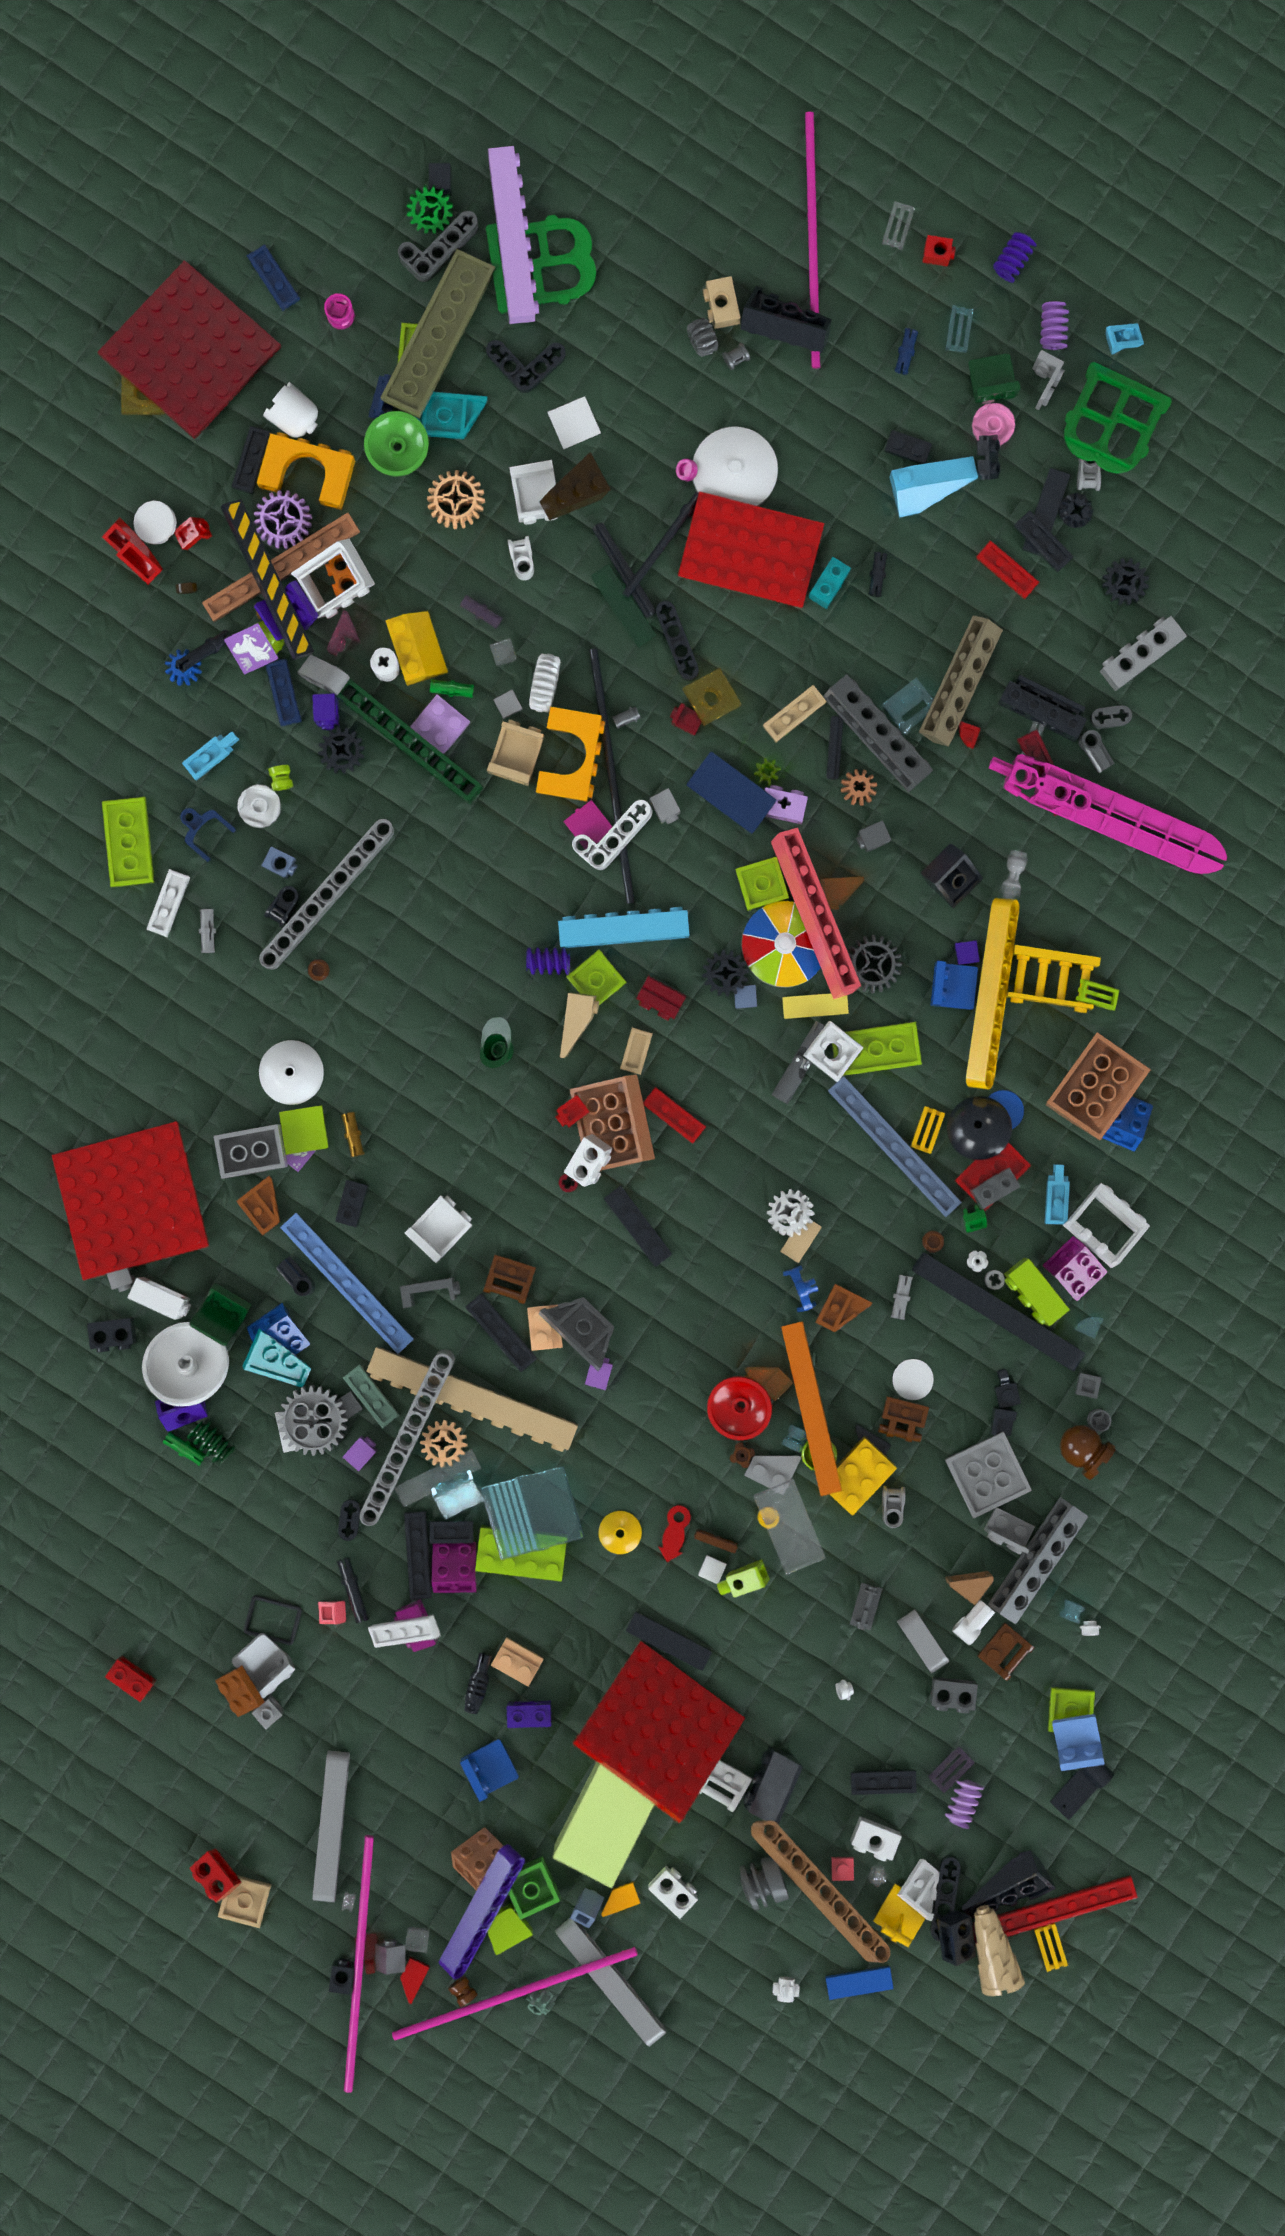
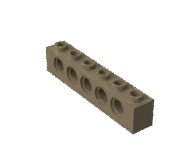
M972 616L919 730V733L934 743L949 747L1003 630L989 619Z

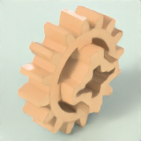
M444 1420L442 1425L436 1421L435 1428L428 1426L427 1428L430 1432L422 1433L426 1439L425 1441H420V1444L425 1445L421 1452L428 1453L425 1459H433L432 1465L436 1466L440 1462V1467H445L447 1462L449 1466H453V1460L460 1462L459 1455L466 1454L462 1448L468 1446V1444L463 1443L467 1436L460 1435L463 1429L461 1427L455 1429L456 1423L452 1422L448 1426L447 1420ZM449 1430L455 1434L458 1441H455L450 1437ZM439 1431V1435L435 1439H431ZM444 1438L445 1441L453 1443V1445L445 1446L444 1450L442 1446L435 1444L442 1442ZM431 1447H434L438 1451L439 1457L433 1454ZM452 1449H457L452 1456L448 1457Z

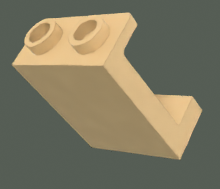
M508 720V723L502 722L500 735L487 772L529 786L544 740V734H541V730L535 727L522 728L520 723L513 720Z

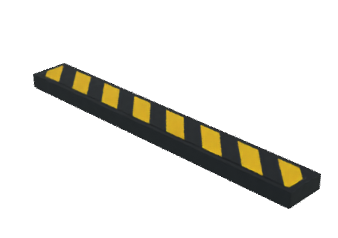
M242 499L222 504L221 510L293 660L312 655L314 653L312 645Z

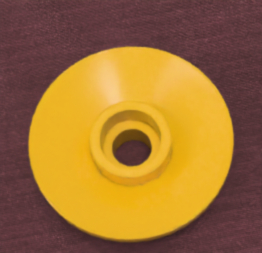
M612 1512L604 1517L600 1523V1542L605 1549L612 1553H629L637 1547L641 1540V1525L637 1518L629 1512ZM619 1529L623 1530L624 1536L618 1537L616 1531Z

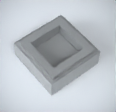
M513 690L493 699L503 719L523 710Z

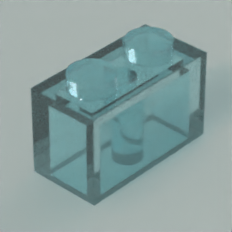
M470 1470L459 1473L453 1479L441 1482L431 1489L433 1498L445 1519L484 1500L481 1489Z

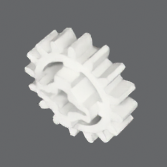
M789 1189L788 1194L781 1191L780 1198L774 1196L776 1202L769 1203L772 1210L767 1211V1214L772 1216L768 1220L770 1224H774L772 1228L776 1232L779 1230V1233L783 1236L787 1232V1235L793 1237L794 1232L801 1235L800 1230L802 1228L807 1231L806 1224L813 1223L809 1217L815 1215V1212L810 1210L813 1204L808 1202L809 1198L800 1191L795 1193L792 1189ZM791 1200H797V1201H799V1202H801V1203H798V1202H797V1203L793 1204V1203L791 1202ZM788 1222L790 1226H784L781 1223L785 1224Z

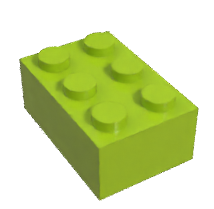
M1021 1259L1004 1273L1006 1277L1005 1283L1011 1290H1017L1020 1294L1018 1299L1025 1307H1030L1034 1311L1031 1315L1038 1324L1051 1326L1070 1310L1030 1259Z

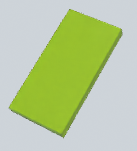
M138 797L102 801L110 887L154 883L146 798Z
M916 1022L845 1032L860 1044L863 1049L843 1076L922 1065ZM832 1043L833 1057L835 1058L839 1053V1049L836 1044Z

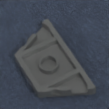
M584 1297L575 1299L571 1303L565 1302L553 1308L540 1310L539 1315L586 1361L599 1371L602 1367L614 1326Z

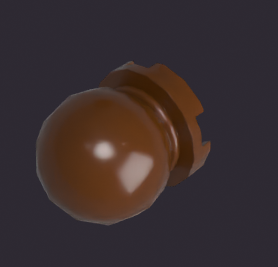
M1076 1425L1067 1429L1062 1435L1059 1445L1061 1454L1066 1462L1075 1467H1082V1475L1088 1480L1093 1479L1099 1473L1096 1469L1102 1462L1107 1464L1116 1450L1115 1446L1109 1441L1102 1444L1101 1436L1096 1430L1087 1425Z

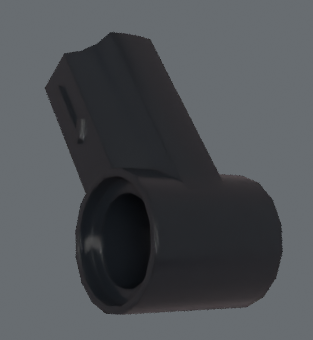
M291 1256L283 1260L276 1267L298 1296H310L313 1294L316 1288L315 1282L306 1275ZM302 1281H306L309 1284V1289L305 1293L299 1288Z

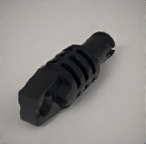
M479 1652L475 1671H472L470 1675L464 1711L467 1713L478 1714L485 1698L489 1682V1675L487 1673L492 1655H486V1653Z

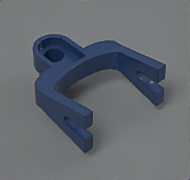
M187 808L180 815L182 823L190 829L185 836V842L207 862H209L210 858L193 843L198 830L210 819L217 818L233 833L236 831L234 827L214 810L207 811L201 816L195 810ZM186 814H193V820L187 821Z

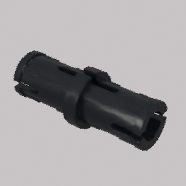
M874 552L873 568L869 574L871 577L869 596L882 597L883 580L887 574L885 573L887 553L883 552L882 555L881 552Z

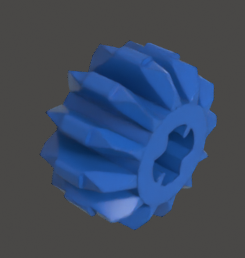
M178 649L176 650V657L173 654L169 655L172 662L165 661V665L170 667L165 670V673L171 675L170 681L174 682L177 680L179 686L183 684V681L189 686V679L192 678L194 681H197L198 679L194 674L202 673L199 668H196L202 665L200 661L186 672H181L176 666V661L190 653V651L185 649L182 655V652Z

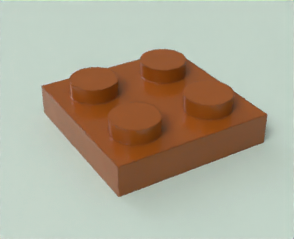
M243 1666L215 1680L219 1691L225 1696L231 1710L237 1717L265 1703Z

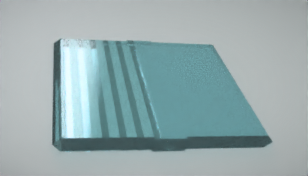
M557 1467L531 1475H522L516 1477V1479L481 1488L500 1559L502 1560L534 1551H543L552 1546L584 1538L564 1467Z

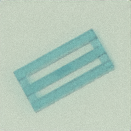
M952 306L945 350L967 352L974 309ZM959 313L955 346H952L951 340L955 315ZM965 314L968 315L964 343L963 347H959Z

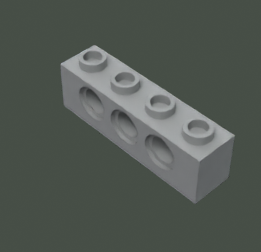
M1172 616L1167 619L1164 617L1153 624L1155 628L1152 631L1148 632L1145 630L1136 637L1138 641L1135 644L1131 645L1128 643L1119 650L1121 654L1118 657L1114 658L1111 656L1102 663L1104 667L1100 673L1115 692L1184 640L1187 635ZM1154 635H1161L1164 639V643H1156L1154 640ZM1137 648H1144L1147 652V656H1139L1137 653ZM1120 661H1127L1130 664V669H1122Z

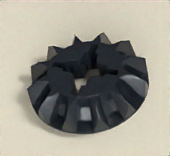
M1078 493L1066 496L1059 508L1062 521L1071 528L1085 526L1091 520L1094 511L1091 501L1086 498V495ZM1073 505H1075L1076 507L1083 506L1082 510L1079 512L1080 516L1078 514L1070 515V513L1075 509Z

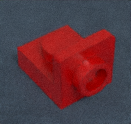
M196 517L188 518L174 532L183 550H188L201 538L209 539L212 537L208 523L203 518Z
M576 1095L556 1110L558 1115L555 1117L562 1127L567 1125L570 1128L590 1112L578 1095Z

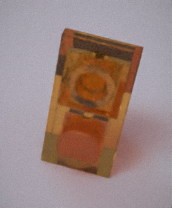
M747 1366L744 1369L747 1372L745 1377L760 1383L768 1392L770 1399L772 1398L774 1401L793 1384L778 1366Z

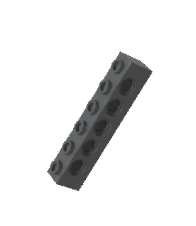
M847 674L825 693L823 698L908 792L914 789L933 771L928 761L917 753L915 747L901 735L900 730L890 723L886 715L872 703L871 698L864 694L856 681ZM905 761L908 762L911 765V767L907 766Z
M1060 1497L1028 1544V1554L1025 1552L1021 1554L988 1603V1606L1016 1624L1089 1516Z

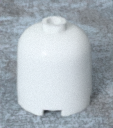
M290 382L273 398L272 401L275 405L270 410L267 408L263 414L267 420L293 438L302 437L306 433L311 434L318 425L315 423L318 417L317 406Z

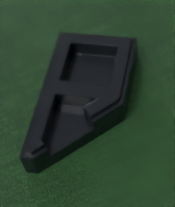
M856 1425L855 1428L859 1441L865 1436L884 1455L887 1454L891 1447L889 1443L861 1426Z

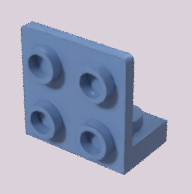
M1095 1714L1052 1721L1061 1771L1104 1765Z

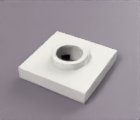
M829 1021L803 1056L834 1081L838 1082L863 1047ZM830 1043L836 1044L839 1049L837 1057L833 1059L827 1058L824 1054V1050H826Z

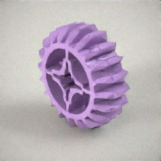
M278 490L277 497L270 492L271 499L267 500L266 497H263L262 500L265 505H257L261 512L256 511L254 515L260 519L254 520V524L259 526L256 529L257 533H263L260 538L263 541L268 539L267 544L269 546L275 542V547L279 549L281 543H283L284 548L288 549L289 542L294 546L296 545V539L300 542L303 541L301 534L309 535V532L304 528L312 527V524L307 521L312 519V515L307 513L310 508L309 506H304L305 500L300 499L298 501V494L295 493L291 497L290 491H286L285 496H283L282 491ZM281 504L277 512L269 513L273 507ZM289 505L294 506L299 511L300 520L289 515ZM285 515L287 521L281 524L279 518ZM266 520L276 524L277 534H273L267 529ZM288 528H296L292 533L285 535Z

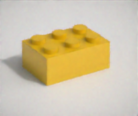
M863 1436L837 1464L843 1491L830 1495L853 1516L897 1467Z

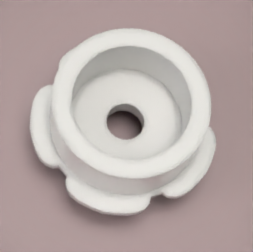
M972 1251L967 1259L968 1267L972 1268L975 1272L985 1269L988 1265L987 1255L982 1251Z
M1084 1621L1083 1626H1080L1083 1636L1099 1635V1628H1101L1100 1625H1097L1096 1621Z
M846 1680L836 1683L839 1699L850 1700L851 1695L854 1694L852 1684L846 1682Z

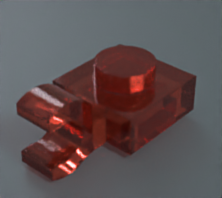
M377 1932L366 1934L364 1960L366 1975L376 1971L374 1957L375 1945L378 1943Z

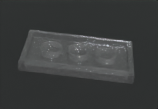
M793 1479L753 1495L786 1575L826 1559Z

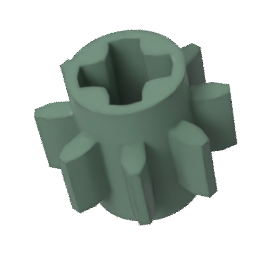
M546 1988L529 1993L526 1998L530 2002L528 2004L529 2010L536 2015H542V2013L546 2015L555 2004L551 2001L552 1993Z

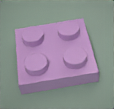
M436 695L410 728L441 753L445 754L467 728L470 721L440 696Z

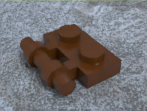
M886 1397L882 1418L889 1419L890 1421L888 1426L880 1424L878 1432L884 1433L887 1437L891 1438L893 1436L904 1438L907 1442H921L922 1434L914 1431L916 1426L925 1427L929 1407ZM901 1422L909 1424L908 1429L903 1430L895 1428L896 1423Z

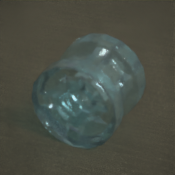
M1065 1599L1064 1610L1060 1611L1059 1616L1079 1624L1081 1620L1080 1615L1086 1607Z

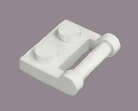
M719 1760L699 1793L703 1792L727 1806V1809L731 1812H734L752 1778L724 1761ZM710 1780L735 1794L734 1797L731 1799L707 1785L708 1781Z

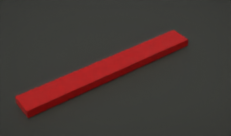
M1129 1875L998 1914L997 1916L1004 1934L1008 1937L1138 1897L1132 1877ZM972 1922V1923H973V1926H972V1928H973V1936H974V1941H975V1946H976V1944H977V1938H976V1932H975V1922Z

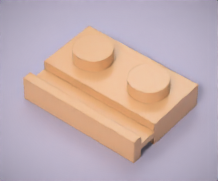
M558 1304L527 1308L532 1351L563 1348L562 1336L539 1315L541 1309L553 1308L558 1306Z
M506 1637L491 1666L529 1687L544 1658Z

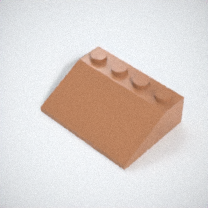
M1096 1033L1047 1101L1046 1106L1093 1137L1101 1140L1150 1072V1069L1105 1037Z
M637 1075L623 1076L570 1089L571 1098L578 1095L590 1112L577 1122L580 1140L582 1141L585 1136L593 1134L613 1148L609 1154L611 1156L610 1161L600 1171L655 1159ZM593 1148V1154L597 1157V1150Z

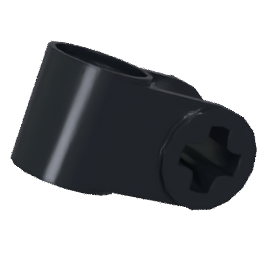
M291 886L283 887L266 910L264 917L271 918L279 923V927L283 928L300 902V892ZM292 890L295 893V898L293 901L287 902L285 894L287 891Z

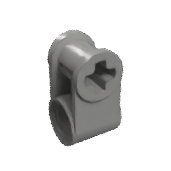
M1079 458L1077 490L1082 488L1100 490L1101 467L1096 462L1089 464Z
M883 1486L882 1520L890 1528H897L903 1522L905 1487L895 1489ZM889 1495H897L898 1497H889ZM890 1512L898 1514V1520L894 1524H890L887 1521V1515Z

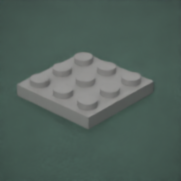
M1003 1431L945 1459L973 1519L1032 1491Z

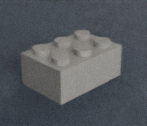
M279 1124L214 1136L221 1179L288 1167L281 1125Z

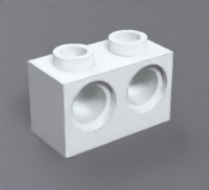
M593 1134L585 1136L564 1173L584 1187L595 1184L601 1176V1173H599L601 1168L610 1161L611 1156L609 1154L613 1148ZM593 1148L597 1150V1157L593 1154ZM583 1166L587 1168V1175L583 1172Z
M665 1866L648 1884V1889L681 1919L697 1902V1890L689 1882L685 1884L680 1879L682 1877L675 1868L669 1869ZM663 1879H670L673 1882L672 1885L668 1888L663 1887L660 1884ZM682 1893L688 1896V1900L683 1903L676 1899Z

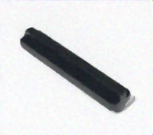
M832 716L830 723L826 777L831 780L839 779L844 721L840 716Z

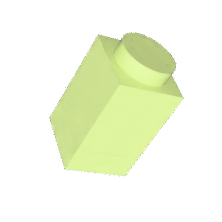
M596 1762L555 1842L553 1858L612 1888L654 1804Z

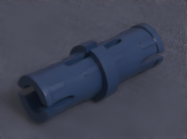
M909 328L904 331L902 346L898 349L899 357L894 370L900 374L902 369L903 375L908 374L911 357L915 354L914 345L918 335V331L914 329L911 334V329Z

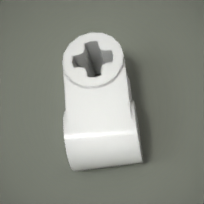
M529 536L517 541L508 540L516 576L521 580L530 579L534 574ZM523 564L530 567L527 572H520L518 568Z

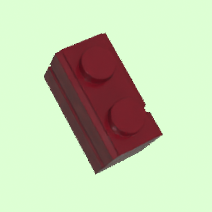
M648 976L636 1000L640 1001L638 1004L640 1007L648 1011L653 1008L658 1011L657 1016L669 1021L670 1018L675 1019L686 996Z

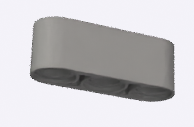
M309 655L298 671V674L308 682L336 696L350 679L339 668L313 655Z
M915 1609L897 1621L931 1674L949 1662Z

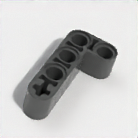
M471 211L461 213L423 253L411 242L402 243L398 248L401 264L419 281L428 282L452 259L456 249L460 250L477 233L479 228L477 216ZM465 222H467V223H471V222H472V225L470 226L469 224H467V225L465 226ZM453 235L459 237L458 241L454 243L449 242L448 239ZM406 251L414 253L411 258H404L403 254ZM436 251L444 252V255L440 258L433 256ZM421 266L429 267L426 273L418 272Z

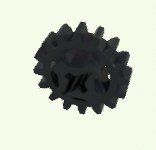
M1124 558L1120 559L1119 564L1116 561L1112 562V568L1107 567L1105 570L1108 575L1102 576V579L1106 581L1102 584V588H1107L1104 595H1111V602L1117 599L1119 606L1123 601L1126 602L1127 606L1131 604V600L1137 603L1139 601L1138 596L1144 597L1145 592L1143 590H1147L1149 587L1148 584L1144 583L1149 579V576H1143L1146 568L1140 570V562L1134 565L1131 558L1127 563H1125ZM1113 574H1115L1114 577L1116 578V581L1112 585V576ZM1131 579L1128 585L1122 584L1119 586L1122 580ZM1139 579V587L1136 591L1135 581ZM1117 592L1125 593L1126 596L1121 595V594H1119V593H1117Z
M337 727V733L329 730V737L322 736L325 743H319V747L323 751H319L318 755L324 756L321 763H328L326 769L329 771L334 768L335 774L342 770V773L346 775L347 769L354 772L353 766L357 765L360 767L361 764L358 760L365 758L360 753L365 750L364 746H359L363 742L362 739H355L357 736L355 731L350 735L349 728L342 732L340 727ZM345 737L343 741L334 740L336 738ZM353 743L356 747L355 756L351 753ZM328 747L332 749L330 759L328 757ZM336 747H340L341 749L345 747V751L348 754V756L342 753L339 754ZM341 761H348V762H349V763H347V764H345V765H337V764H339Z
M722 950L721 956H718L716 952L713 953L715 959L707 958L709 966L703 965V969L707 970V973L702 974V977L708 979L704 985H711L710 992L716 989L718 991L717 996L719 997L722 992H725L726 997H729L730 991L736 995L737 987L740 989L744 988L741 982L748 981L744 974L749 973V970L743 969L746 961L740 963L741 955L735 958L733 957V951L726 955L725 950ZM728 960L733 961L738 968L730 966ZM720 961V967L717 970L711 971L713 965ZM723 968H727V971L732 973L728 976V979H724L722 975L715 974L721 973ZM740 976L738 982L731 987L730 981L734 977ZM712 979H718L722 983V987L717 986Z

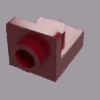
M681 703L679 707H674L670 718L673 719V726L695 736L704 715Z

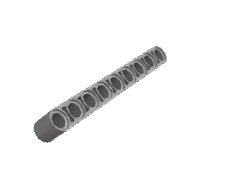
M380 819L374 823L262 951L259 958L262 966L273 970L282 964L393 837L394 827L390 821ZM384 824L388 825L390 828L389 832L386 835H380L378 833L379 827ZM367 841L375 842V848L372 851L364 849ZM353 857L361 858L360 866L356 868L351 867V859ZM339 873L347 875V880L342 884L336 882V876ZM326 889H330L333 892L329 900L322 899V892ZM312 905H316L319 909L315 916L308 915V908ZM301 921L304 923V929L297 933L293 927L296 922ZM285 937L289 938V947L281 949L279 946L280 940ZM268 954H274L276 957V961L272 965H267L265 962Z
M444 1349L439 1351L431 1363L360 1512V1520L366 1526L375 1525L381 1517L455 1361V1357L450 1350ZM444 1356L448 1358L449 1365H441L438 1360L439 1357ZM437 1376L440 1384H432L429 1377ZM427 1395L431 1399V1403L424 1404L420 1400V1396ZM411 1415H419L421 1417L422 1422H413L411 1419ZM407 1433L411 1435L412 1441H404L402 1434ZM400 1453L403 1456V1460L396 1461L393 1454ZM391 1472L394 1475V1479L387 1480L384 1473ZM382 1491L385 1498L378 1499L375 1496V1492ZM373 1510L376 1517H368L366 1511Z

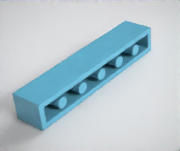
M683 907L670 908V912H661V909L648 910L647 914H640V911H628L627 915L618 916L617 912L606 913V917L597 918V914L584 915V919L566 916L562 917L563 921H558L561 949L689 938L688 912L683 910Z

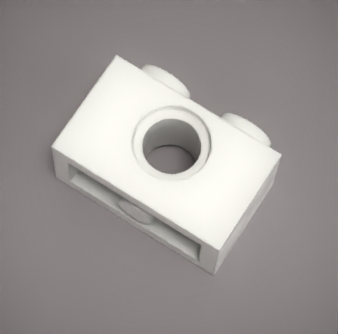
M859 1816L850 1841L854 1845V1849L861 1853L869 1851L874 1853V1857L879 1860L886 1861V1859L892 1861L902 1836L899 1831ZM872 1836H879L881 1838L880 1843L877 1845L870 1844L869 1840Z

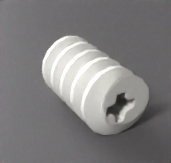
M388 648L375 650L370 664L376 677L385 682L394 680L400 671V664L395 653Z

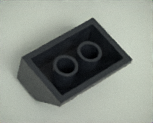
M769 1746L768 1750L762 1755V1764L759 1771H756L753 1776L752 1788L745 1795L744 1807L755 1816L763 1820L774 1821L779 1825L803 1766L792 1754Z

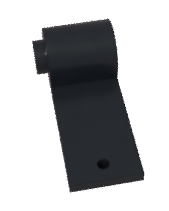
M1105 1764L1079 1768L1049 1802L1067 1820H1070L1097 1789L1103 1788L1111 1781L1114 1773Z

